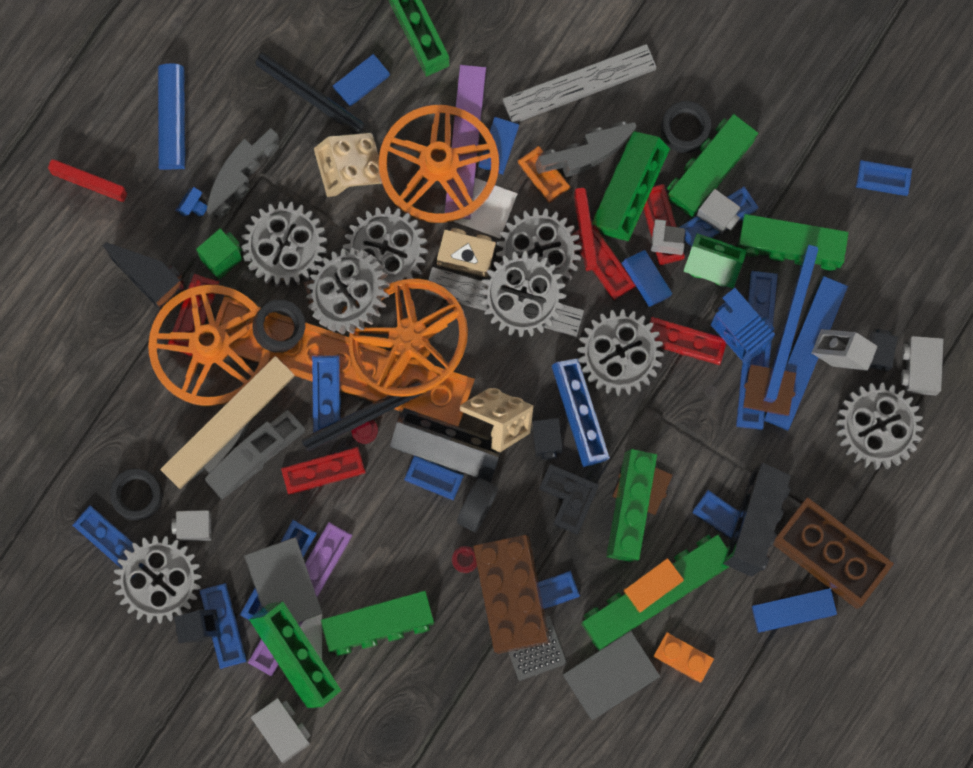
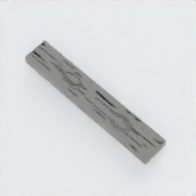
M646 44L503 98V104L510 121L518 123L655 71L656 65Z
M432 267L428 281L435 282L447 289L459 304L484 311L490 308L489 304H481L483 300L488 299L487 295L480 293L481 290L488 289V286L482 281ZM501 287L504 291L518 294L522 302L525 298L541 303L546 302V299ZM425 290V294L444 299L432 291ZM504 295L500 299V306L504 310H510L513 307L514 300L511 296ZM529 303L525 308V314L529 318H536L539 314V307L534 303ZM564 305L565 308L556 309L560 318H550L553 323L552 327L546 323L543 324V327L546 329L577 337L584 310Z

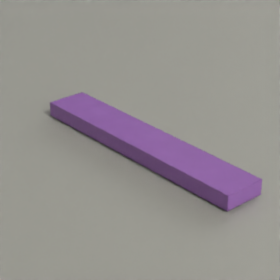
M460 65L456 107L471 113L481 121L486 67ZM455 116L452 148L474 144L477 146L479 142L478 129L468 121ZM477 153L458 156L459 161L476 157ZM476 162L457 168V172L472 200ZM451 179L448 181L449 186L462 205L466 207L468 205L455 181ZM447 193L445 213L459 210L460 208ZM471 214L462 219L471 220Z
M330 522L327 524L305 563L317 597L352 538L351 534ZM304 621L299 622L298 625L301 627ZM261 639L248 663L273 676L278 663Z

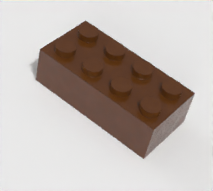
M808 497L779 532L773 543L775 547L856 609L863 606L894 565L888 558Z
M522 535L473 546L494 652L501 654L551 643L529 537Z

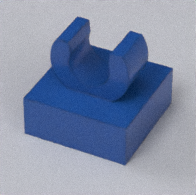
M195 187L188 189L175 211L182 216L189 215L191 211L199 217L203 216L207 210V205L198 201L202 192Z

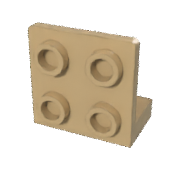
M371 133L327 137L314 148L327 197L337 196L348 187L382 183L379 172V155Z
M488 388L460 405V411L494 425L491 432V449L498 452L505 450L530 434L533 405L524 402L521 398L509 396L496 388Z

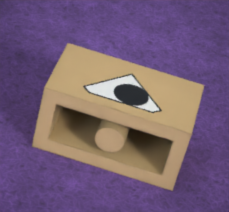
M452 228L451 231L444 230L437 257V266L488 278L487 270L491 268L496 242H493L490 237L485 235L468 236L465 231Z

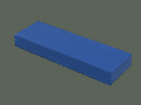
M745 187L727 197L740 207L737 214L740 217L738 222L743 219L744 214L750 215L759 208ZM698 216L679 227L685 229L684 239L690 248H692L697 233L710 238L720 234V232Z
M340 355L312 356L313 433L341 419Z
M91 505L72 525L121 569L123 566L118 562V559L126 561L128 558L124 551L134 552L133 542ZM139 563L138 566L142 569L145 565Z
M224 583L200 590L204 609H216L221 636L212 638L220 669L247 662L227 584Z
M831 588L751 607L758 633L837 615Z

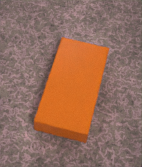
M538 146L518 160V164L546 201L550 203L569 190L570 186L557 169L538 174L535 163L543 152Z
M667 558L626 588L624 592L640 613L684 580Z

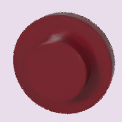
M370 420L351 430L352 436L361 444L371 443L378 435L377 424L374 420Z
M462 546L454 551L452 564L457 571L469 573L477 567L473 548Z

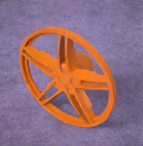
M448 105L421 107L401 117L386 134L379 154L380 178L389 198L406 214L409 213L416 219L433 223L456 221L476 211L492 193L499 173L497 146L487 127L471 113ZM435 113L430 145L428 147L408 140L403 141L394 138L401 128L410 121L423 115ZM440 113H445V143L437 142ZM450 114L471 123L482 134L487 144L451 148ZM391 143L421 153L419 159L390 147ZM486 150L490 151V153L486 155H482L479 157L476 156L463 161H459L458 156L478 153ZM388 151L420 165V169L408 183L401 196L396 193L389 180L387 172ZM491 158V171L488 182L481 194L472 201L466 186L457 172V168ZM423 177L426 178L428 182L406 203L404 200ZM451 179L455 181L468 204L466 207L462 205L447 183ZM435 181H439L460 209L450 213L435 214L418 210L412 207V205Z
M423 279L399 280L390 283L389 287L383 289L389 295L395 293L398 326L396 328H364L363 331L355 326V332L349 335V352L356 371L366 383L382 393L403 397L427 392L441 384L451 375L464 354L467 344L468 327L461 305L447 289L435 282ZM416 288L432 291L443 297L450 305L417 321L410 289ZM401 290L404 293L408 318L404 319L400 301ZM451 310H454L453 312H451V313H449L448 315L444 316L443 318L439 319V318L442 317V315H444L445 313H447V312H449V311H451ZM457 318L459 340L456 351L448 364L431 345L429 338L448 327L447 324ZM439 319L438 321L430 325L428 328L426 327L427 324ZM360 333L389 334L388 339L359 335ZM359 343L392 348L378 381L363 366L359 354ZM430 353L445 367L443 371H440L426 359ZM398 356L399 359L397 360L396 364L394 365V367H393L391 373L389 374V376H388V378H387V380H386V383H385V385H384L383 382H384V380H385V378H386V375H387V373L390 372L391 367H392V365H393V363H394L396 357ZM410 358L418 360L429 370L437 374L435 378L422 385L410 388L392 387L397 377L401 376Z
M219 285L193 287L169 300L156 316L149 336V357L153 370L160 382L173 395L192 404L201 406L227 404L270 360L271 351L263 348L260 363L256 371L253 372L229 347L230 343L251 330L253 323L230 337L227 331L255 317L260 310L257 305L241 292ZM215 293L232 297L243 303L251 312L241 317L238 316L218 327L215 324L206 294ZM200 294L202 295L209 324L201 325L196 295ZM191 297L195 332L159 333L160 327L169 312L179 303ZM265 319L263 323L264 330L269 337H271L270 330ZM157 339L189 340V347L157 344ZM157 348L193 354L182 390L173 384L162 370L157 355ZM229 356L251 378L246 380L223 361ZM198 363H201L205 366L192 394L187 393ZM213 363L218 364L244 383L235 391L222 396H196Z

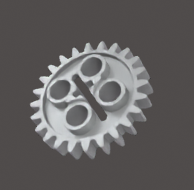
M279 202L278 209L276 210L269 204L268 213L259 209L261 217L258 219L252 216L251 219L254 225H245L246 230L250 234L242 235V239L248 242V244L241 246L242 251L249 252L243 256L244 260L252 261L248 266L249 270L258 268L255 274L256 277L260 278L265 275L266 284L275 279L276 287L280 285L281 280H285L287 287L290 286V281L293 279L297 285H300L299 277L301 276L309 280L308 271L317 273L318 270L315 263L323 264V259L319 255L327 253L326 249L321 247V245L327 244V239L319 237L325 233L324 228H317L320 224L319 218L311 221L312 211L304 215V207L301 205L297 210H294L293 202H290L287 209H284L282 202ZM275 223H283L285 225L284 230L278 233L273 232L271 228ZM295 224L296 227L288 237L289 247H283L278 264L273 265L281 251L279 243L286 241L291 225ZM300 233H305L309 236L305 243H297L295 237ZM264 246L274 248L269 256L261 255L260 250ZM287 257H296L298 261L294 266L288 267L283 264Z
M387 207L385 214H382L380 209L376 208V215L374 216L366 211L367 219L365 221L357 217L360 224L358 227L350 225L354 233L353 235H345L350 244L343 245V248L349 252L352 248H355L359 252L364 250L367 253H375L376 262L383 265L382 271L388 274L383 280L389 284L399 280L414 279L413 273L421 275L422 272L418 265H426V261L421 256L427 255L429 252L427 249L422 248V246L428 244L427 239L420 238L425 234L424 230H415L419 225L418 221L410 222L411 215L409 213L401 217L402 211L400 209H397L392 214L390 207ZM375 229H384V234L381 238H372V232ZM407 236L409 238L407 245L403 247L396 246V241L399 237ZM368 241L382 248H386L388 245L392 251L407 254L408 256L407 258H402L389 251H386L383 255L379 248L365 246L364 242ZM391 261H399L400 267L396 271H388L387 267Z
M534 208L533 216H529L525 210L523 212L524 219L521 220L515 215V225L506 223L509 232H500L505 241L497 242V246L503 248V251L496 253L497 257L503 258L506 255L509 260H513V252L521 256L524 251H527L528 254L535 252V246L540 245V248L544 249L560 242L561 246L544 250L543 256L538 257V261L541 262L545 257L549 259L553 253H560L563 256V261L556 266L552 273L554 275L562 274V277L557 280L558 284L563 283L562 279L564 277L569 280L572 279L569 270H578L573 261H581V257L576 255L575 252L582 250V247L574 245V242L580 238L579 235L571 236L575 229L574 226L565 227L568 221L567 218L559 222L558 212L549 217L548 209L544 210L543 215H539L537 208ZM549 228L553 230L554 237L549 241L542 240L540 232L543 229ZM520 237H525L530 241L529 246L524 250H519L515 247V242ZM547 261V264H546L547 267H550V266H551V264L549 263V261ZM512 270L508 274V276L513 275L511 284L514 285L518 281L521 282L522 274L520 271ZM537 278L533 283L534 290L536 287H539L540 292L543 293L545 287H547L546 280Z
M343 248L341 256L332 252L331 261L324 257V267L316 265V269L319 271L318 275H310L315 282L314 284L307 285L309 289L313 290V293L306 297L314 301L308 307L315 311L312 316L320 320L319 324L333 332L337 330L339 333L344 334L347 330L353 334L355 326L363 331L365 321L372 325L373 320L371 317L373 315L381 316L377 309L378 307H386L381 300L382 298L389 297V294L384 292L383 289L389 287L390 284L383 280L388 274L382 271L383 265L378 261L376 262L377 258L371 254L369 255L364 250L359 252L352 248L349 253V251ZM354 269L353 274L349 277V272ZM337 274H338V276H339L341 282L344 283V284H346V285L348 286L347 289L344 287L343 284H341V283L338 281V279L336 278V275H337ZM334 285L333 291L329 294V289ZM368 288L367 293L362 297L363 291ZM349 293L359 302L360 308H358L355 300L348 296ZM347 305V310L342 313L343 307Z
M524 251L522 258H519L518 254L513 252V260H509L504 255L503 265L495 261L494 265L497 270L495 272L487 270L491 279L482 280L488 286V289L481 290L480 293L487 295L488 299L483 300L481 304H489L490 306L486 310L485 315L493 313L494 317L491 323L500 321V331L508 326L509 335H512L515 329H517L520 337H523L525 330H528L530 336H534V328L536 327L543 333L544 323L552 327L553 323L550 318H560L556 309L565 308L563 304L559 303V299L566 298L567 295L560 293L559 289L564 288L566 284H558L557 282L562 277V274L554 275L552 273L556 265L547 267L548 258L545 257L539 262L538 253H535L532 259H529L527 251ZM512 270H518L522 274V280L518 285H513L508 280V274ZM537 278H543L547 282V289L543 293H537L533 288V283ZM506 285L517 290H522L525 286L529 294L543 297L546 299V302L541 303L530 298H525L522 302L518 294L504 291L501 289V286ZM504 295H509L514 300V305L510 310H504L500 306V299ZM529 303H534L539 307V314L536 318H529L525 314V308Z
M622 309L620 316L616 317L615 312L611 310L610 318L608 319L605 315L600 314L602 322L598 323L592 320L594 329H584L588 338L582 337L579 339L585 345V347L578 348V353L585 354L584 357L578 359L579 363L587 364L582 369L583 374L591 372L588 381L593 382L597 379L596 388L599 390L605 385L606 394H609L612 388L616 389L617 396H620L622 389H626L627 394L631 395V387H635L640 392L641 382L649 386L650 381L647 377L649 375L657 377V373L653 368L662 367V364L656 360V358L664 357L663 352L656 350L663 346V342L655 341L660 336L659 331L651 333L650 331L654 326L653 323L645 326V316L636 320L635 311L629 317H626L625 311ZM622 330H632L634 337L630 341L621 340L619 334ZM607 341L610 344L609 351L599 353L596 350L597 343ZM638 341L642 342V345L625 351L624 358L617 355L604 364L599 363L600 360L615 355L617 353L616 348L618 347L625 350ZM637 352H641L646 356L645 362L640 365L634 364L631 361L632 355ZM613 364H618L622 367L621 374L616 377L607 373L609 366Z
M873 383L868 386V392L863 387H860L858 389L859 396L852 392L849 395L852 402L845 400L842 403L847 410H839L837 413L844 419L836 422L835 425L843 427L836 435L844 436L845 439L840 443V446L848 445L850 447L846 455L855 453V463L862 458L864 459V467L874 462L875 470L880 467L881 463L884 464L886 469H889L891 461L896 466L901 464L900 456L905 460L910 458L907 450L910 452L917 450L912 442L919 443L922 439L916 433L922 432L924 428L916 425V423L921 421L923 417L914 415L919 406L910 407L909 404L913 398L910 397L904 400V390L895 394V386L892 385L887 391L885 390L884 383H881L878 390H876ZM879 404H888L891 407V414L885 415L881 413ZM857 414L866 416L868 420L866 426L857 424L855 420ZM896 415L901 417L899 420L887 424L882 430L876 429L866 436H858L860 432L871 429L876 423L882 424ZM894 426L901 428L903 438H895L891 433V428ZM868 438L877 439L880 448L878 450L871 449L867 443Z
M153 536L152 544H149L145 538H142V547L133 543V553L127 550L124 551L128 557L127 560L118 559L123 568L114 570V573L121 575V579L113 581V584L121 585V589L115 592V594H124L125 598L120 604H130L128 613L136 609L138 611V620L143 614H146L147 623L151 622L153 616H157L158 623H161L165 615L172 621L173 612L180 616L182 615L180 609L182 606L188 609L191 608L187 602L189 598L197 600L192 590H198L201 587L194 584V580L202 577L201 575L194 574L193 570L197 569L199 564L191 565L190 561L195 555L192 554L186 557L184 553L187 550V546L180 550L177 549L178 540H175L172 545H168V537L165 536L162 543H158L157 537ZM157 552L164 557V563L160 568H153L149 565L148 559L152 553ZM139 563H143L157 575L160 572L163 573L162 580L176 592V596L170 595L158 584L152 586L151 582L153 579L138 566ZM175 570H179L184 574V581L179 586H173L169 582V575ZM135 573H141L146 577V584L140 589L132 587L130 583V578ZM155 591H162L166 595V602L162 606H155L151 603V595Z

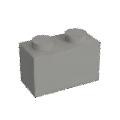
M821 329L812 354L833 367L868 370L877 346L856 332Z
M911 336L907 344H903L902 359L906 360V370H902L901 385H905V393L936 396L941 391L943 339Z
M277 698L253 715L251 719L280 761L285 763L310 745L307 739L311 735L302 723L297 726L292 718L295 712L287 701L281 703Z

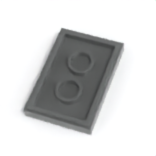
M296 537L244 555L262 608L269 603L283 601L297 623L322 614Z
M630 631L563 674V677L591 721H593L658 679L660 675Z

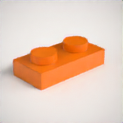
M669 633L665 634L653 656L699 683L703 681L714 658Z

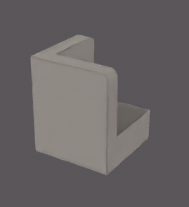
M655 219L651 251L682 255L685 245V229L665 226L666 221Z

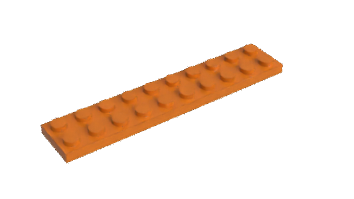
M224 296L215 324L219 327L251 311L238 300ZM275 312L266 316L265 319L272 339L285 341L292 336L294 323L290 317ZM255 317L227 331L229 337L253 323ZM305 323L306 328L303 337L292 349L286 352H271L269 362L276 356L296 377L313 382V355H340L341 392L371 402H376L388 396V394L371 387L358 374L350 357L349 337ZM253 328L229 344V347L240 358L260 363L263 347L257 343L253 335ZM359 343V354L363 366L378 381L391 351L371 346V344ZM398 356L396 357V359H395V361H394V363H393V365H392V367H391L390 372L387 373V375H386V378H385V380H384V382H383L384 385H385L386 380H387L389 374L391 373V371H392L394 365L396 364L397 360L399 359ZM410 358L401 376L397 377L392 387L404 388L416 381H419L422 385L435 378L437 374L429 370L418 360ZM452 372L446 380L435 388L394 409L402 412L403 408L459 427L464 413L460 411V405L468 401L475 379Z

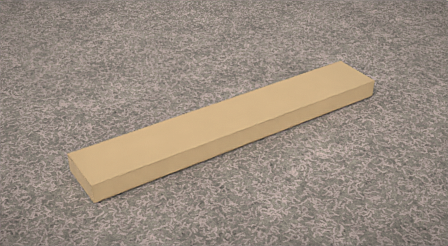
M275 356L160 470L181 489L295 375Z

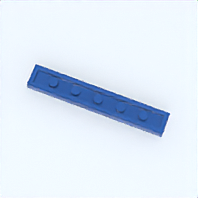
M808 245L805 249L763 401L773 403L777 399L818 253V247Z
M751 271L748 303L761 319L765 317L773 325L778 274ZM771 343L747 364L742 362L736 427L763 429L765 412L743 408L746 392L744 385L748 380L750 365L769 368Z
M825 276L822 278L785 367V371L796 373L793 390L795 396L792 398L789 416L767 412L764 421L787 431L789 430L818 360V357L812 354L821 329H831L848 286Z

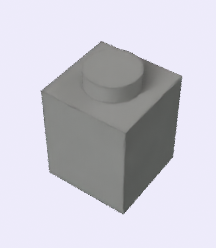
M714 189L700 207L697 216L723 234L726 228L732 230L740 219L737 216L740 207Z
M176 511V518L172 519V534L176 535L179 541H212L211 513L209 511Z

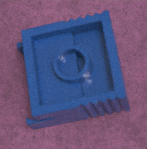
M734 288L722 298L725 303L718 308L719 311L715 314L711 326L740 360L747 364L771 343L775 336L773 332L774 327L767 318L761 319L744 297Z

